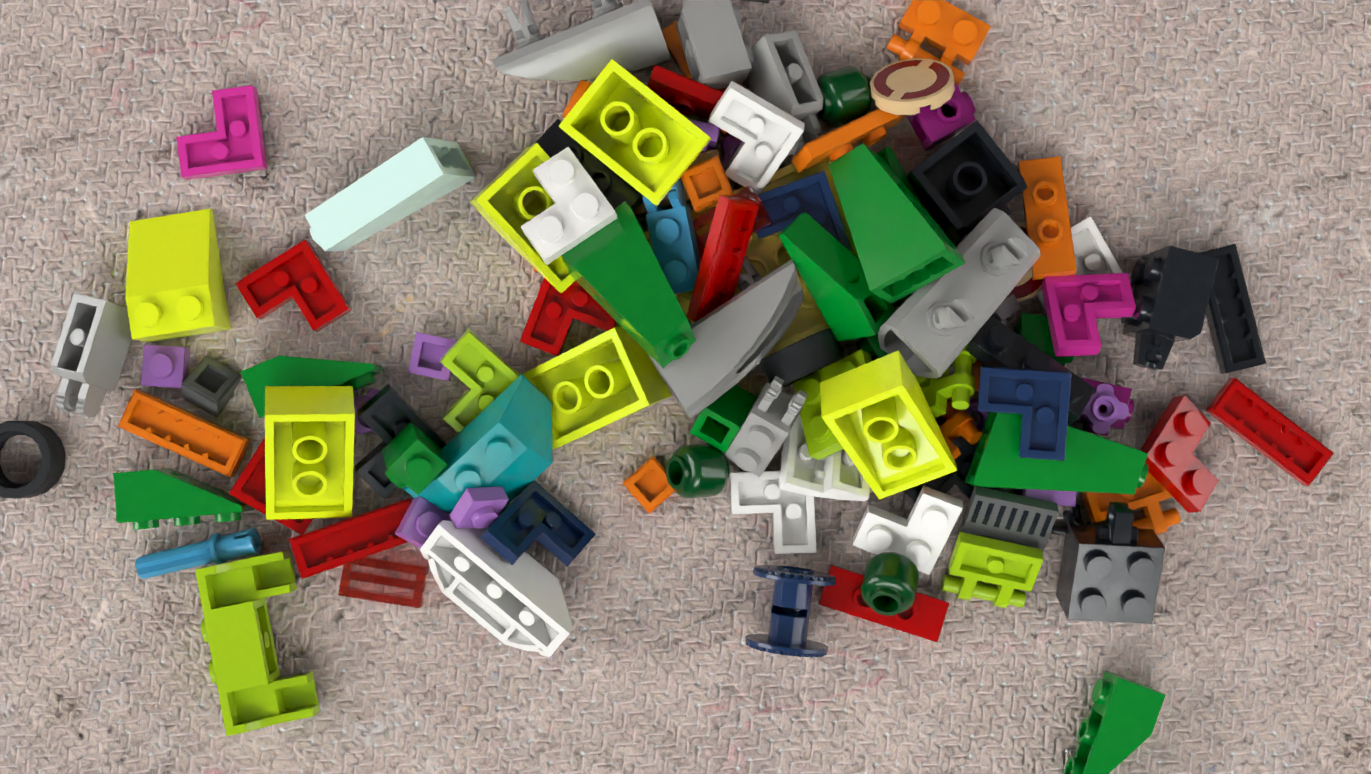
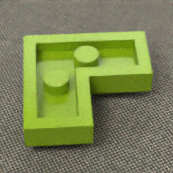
M470 329L440 359V362L469 387L443 415V420L460 433L520 376L516 370Z
M861 349L793 383L795 394L799 389L808 394L800 411V417L809 456L816 460L844 449L821 416L820 382L871 362V354Z

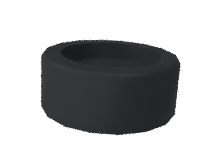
M828 328L769 355L760 361V365L770 384L775 376L784 380L782 386L785 388L843 359L845 356L831 329Z
M6 421L0 423V454L5 442L9 438L16 435H26L38 444L42 455L41 468L37 476L32 481L24 484L11 482L3 474L0 465V497L22 499L48 492L58 483L65 469L66 453L61 439L50 427L37 421Z

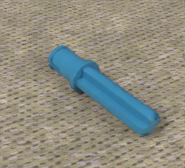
M249 528L228 535L215 533L210 536V540L143 555L136 559L135 567L138 576L146 579L214 562L215 564L226 563L227 560L259 554L261 552L259 546H262L261 538L255 528Z

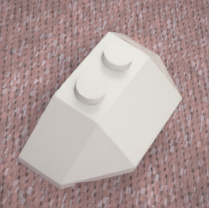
M442 520L420 549L423 557L428 559L431 572L442 593L505 645L525 651L539 652L540 655L550 657L573 630L559 579L526 552L511 565L481 538L488 527L482 529L475 527L456 529L452 521Z

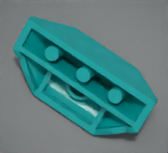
M521 374L442 449L448 466L419 495L407 486L404 490L412 497L420 496L442 511L451 514L467 488L503 487L509 499L503 507L504 509L553 463L551 400Z

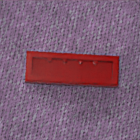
M658 65L654 66L647 83V87L679 113L687 116L695 114L709 120L711 112L724 93Z
M719 195L686 318L696 322L733 298L759 208V202L749 198Z
M1235 377L1227 380L1205 409L1211 416L1302 485L1310 486L1334 454Z
M411 498L290 538L289 542L301 578L304 579L407 543L408 541L397 536L395 532L412 502Z
M832 564L829 565L827 573L836 577V585L822 587L818 600L819 605L938 642L949 602L916 592L914 603L908 610L891 616L881 615L875 612L862 598L861 585L863 574Z

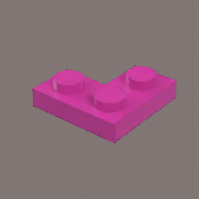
M253 85L213 90L212 96L217 131L176 137L181 177L186 180L268 169L258 89Z
M1128 273L1046 276L1041 285L1055 357L1098 355L1102 345L1096 319L1132 317L1136 309Z

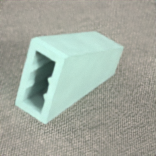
M422 137L307 213L305 217L311 226L310 233L312 238L324 251H345L476 178V175L457 142Z

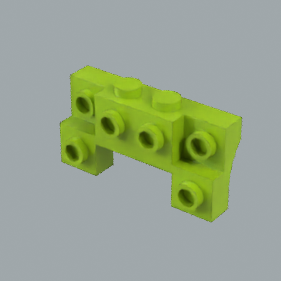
M290 549L195 569L204 615L201 621V633L204 641L209 643L212 659L209 661V676L212 683L217 684L226 736L314 717L320 712V705L313 671L280 677L266 597L291 593L297 590Z

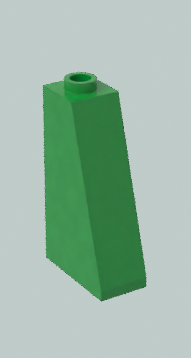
M864 143L828 164L869 290L892 304L965 264L963 255L887 162Z
M624 201L614 209L617 219L561 255L570 275L664 368L673 360L683 357L690 349V346L696 342V339L631 207Z
M988 412L982 436L975 450L965 483L995 488L1135 494L1136 488H1140L1143 485L1148 474V464H1145L1148 453L1067 425L1064 461L1020 458L1018 452L1021 414Z

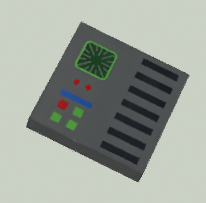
M975 486L959 532L1042 549L1043 552L1059 513L1058 504Z

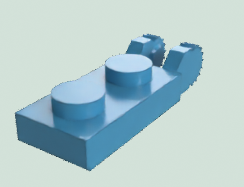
M680 178L668 192L672 209L662 210L661 202L656 206L643 196L644 206L649 213L646 214L653 253L674 294L693 291L701 264L691 208L686 204Z

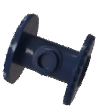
M755 566L753 570L754 575L775 580L769 633L746 635V645L760 651L787 656H826L828 652L827 645L807 640L813 585H836V577L828 573L793 566Z

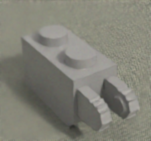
M685 0L675 26L692 80L716 90L728 87L731 81L737 84L744 83L753 67L754 58L750 44L748 42L744 43L740 32L741 15L738 6L732 4L731 0Z
M793 30L765 35L751 47L754 64L746 77L752 93L805 123L803 133L788 155H796L806 143L823 136L816 114L822 110L824 98L797 31Z
M78 293L73 294L51 362L54 375L62 377L58 396H56L57 400L55 401L57 403L56 406L61 411L66 413L76 411L81 417L87 419L89 417H96V414L101 409L100 405L103 403L107 389L116 390L132 340L126 307Z
M775 376L771 384L768 382L765 384L725 453V458L734 462L739 468L750 471L758 477L762 475L790 433L808 395L800 389L793 396L783 392L782 384L784 380Z

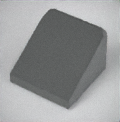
M206 355L182 383L183 398L214 417H218L239 384L242 375Z

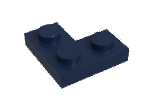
M824 171L749 197V199L760 203L753 225L758 240L782 232L801 213L806 212L845 248L852 251Z
M980 366L977 409L984 412L1021 414L1019 457L1065 460L1072 373L1070 371Z
M534 480L488 527L481 538L511 565L537 540L568 567L596 534Z

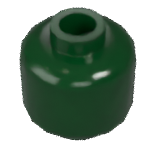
M846 66L820 75L817 83L824 100L822 110L816 114L818 118L824 119L835 126L866 115L871 107V79L854 66Z
M708 443L680 446L674 451L666 466V477L669 485L683 498H701L719 494L727 483L730 473V466L723 452Z
M882 552L872 556L866 563L861 585L863 600L875 612L881 615L891 616L908 610L913 605L919 579L917 566L906 556L895 552Z

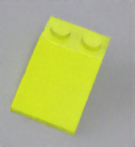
M613 59L610 60L559 125L573 140L656 206H658L711 140L706 133Z
M535 143L528 146L469 202L555 289L563 293L575 279L570 275L562 257L560 256L546 265L521 228L522 225L555 204L535 177L533 169L550 159L539 144Z
M212 209L129 222L126 305L133 340L156 342L231 329Z
M621 326L614 327L523 373L552 402V450L672 396L647 352Z
M899 350L820 382L821 416L879 500L957 471L956 462L921 387Z
M265 386L266 520L352 517L355 430L353 386Z

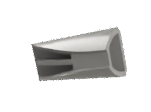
M528 0L520 1L524 24L519 22L510 6L502 9L518 45L514 46L516 50L492 61L494 67L502 74L527 79L567 81L595 79L611 59L628 72H632L671 58L650 0H639L624 7L622 3L618 4L616 0H590L595 13L591 15L592 20L547 38L545 34H540Z
M993 208L958 244L956 248L963 255L965 264L914 291L880 327L878 341L881 350H884L887 354L899 350L913 374L926 378H940L1041 256L1039 247L1004 211Z
M745 256L742 266L746 274L744 275L740 272L737 281V287L741 292L693 324L687 318L696 342L690 346L688 352L680 359L673 360L664 368L649 355L660 376L690 418L708 407L744 378L776 345L793 321L804 298L793 261L786 262L762 278L750 263L749 258Z

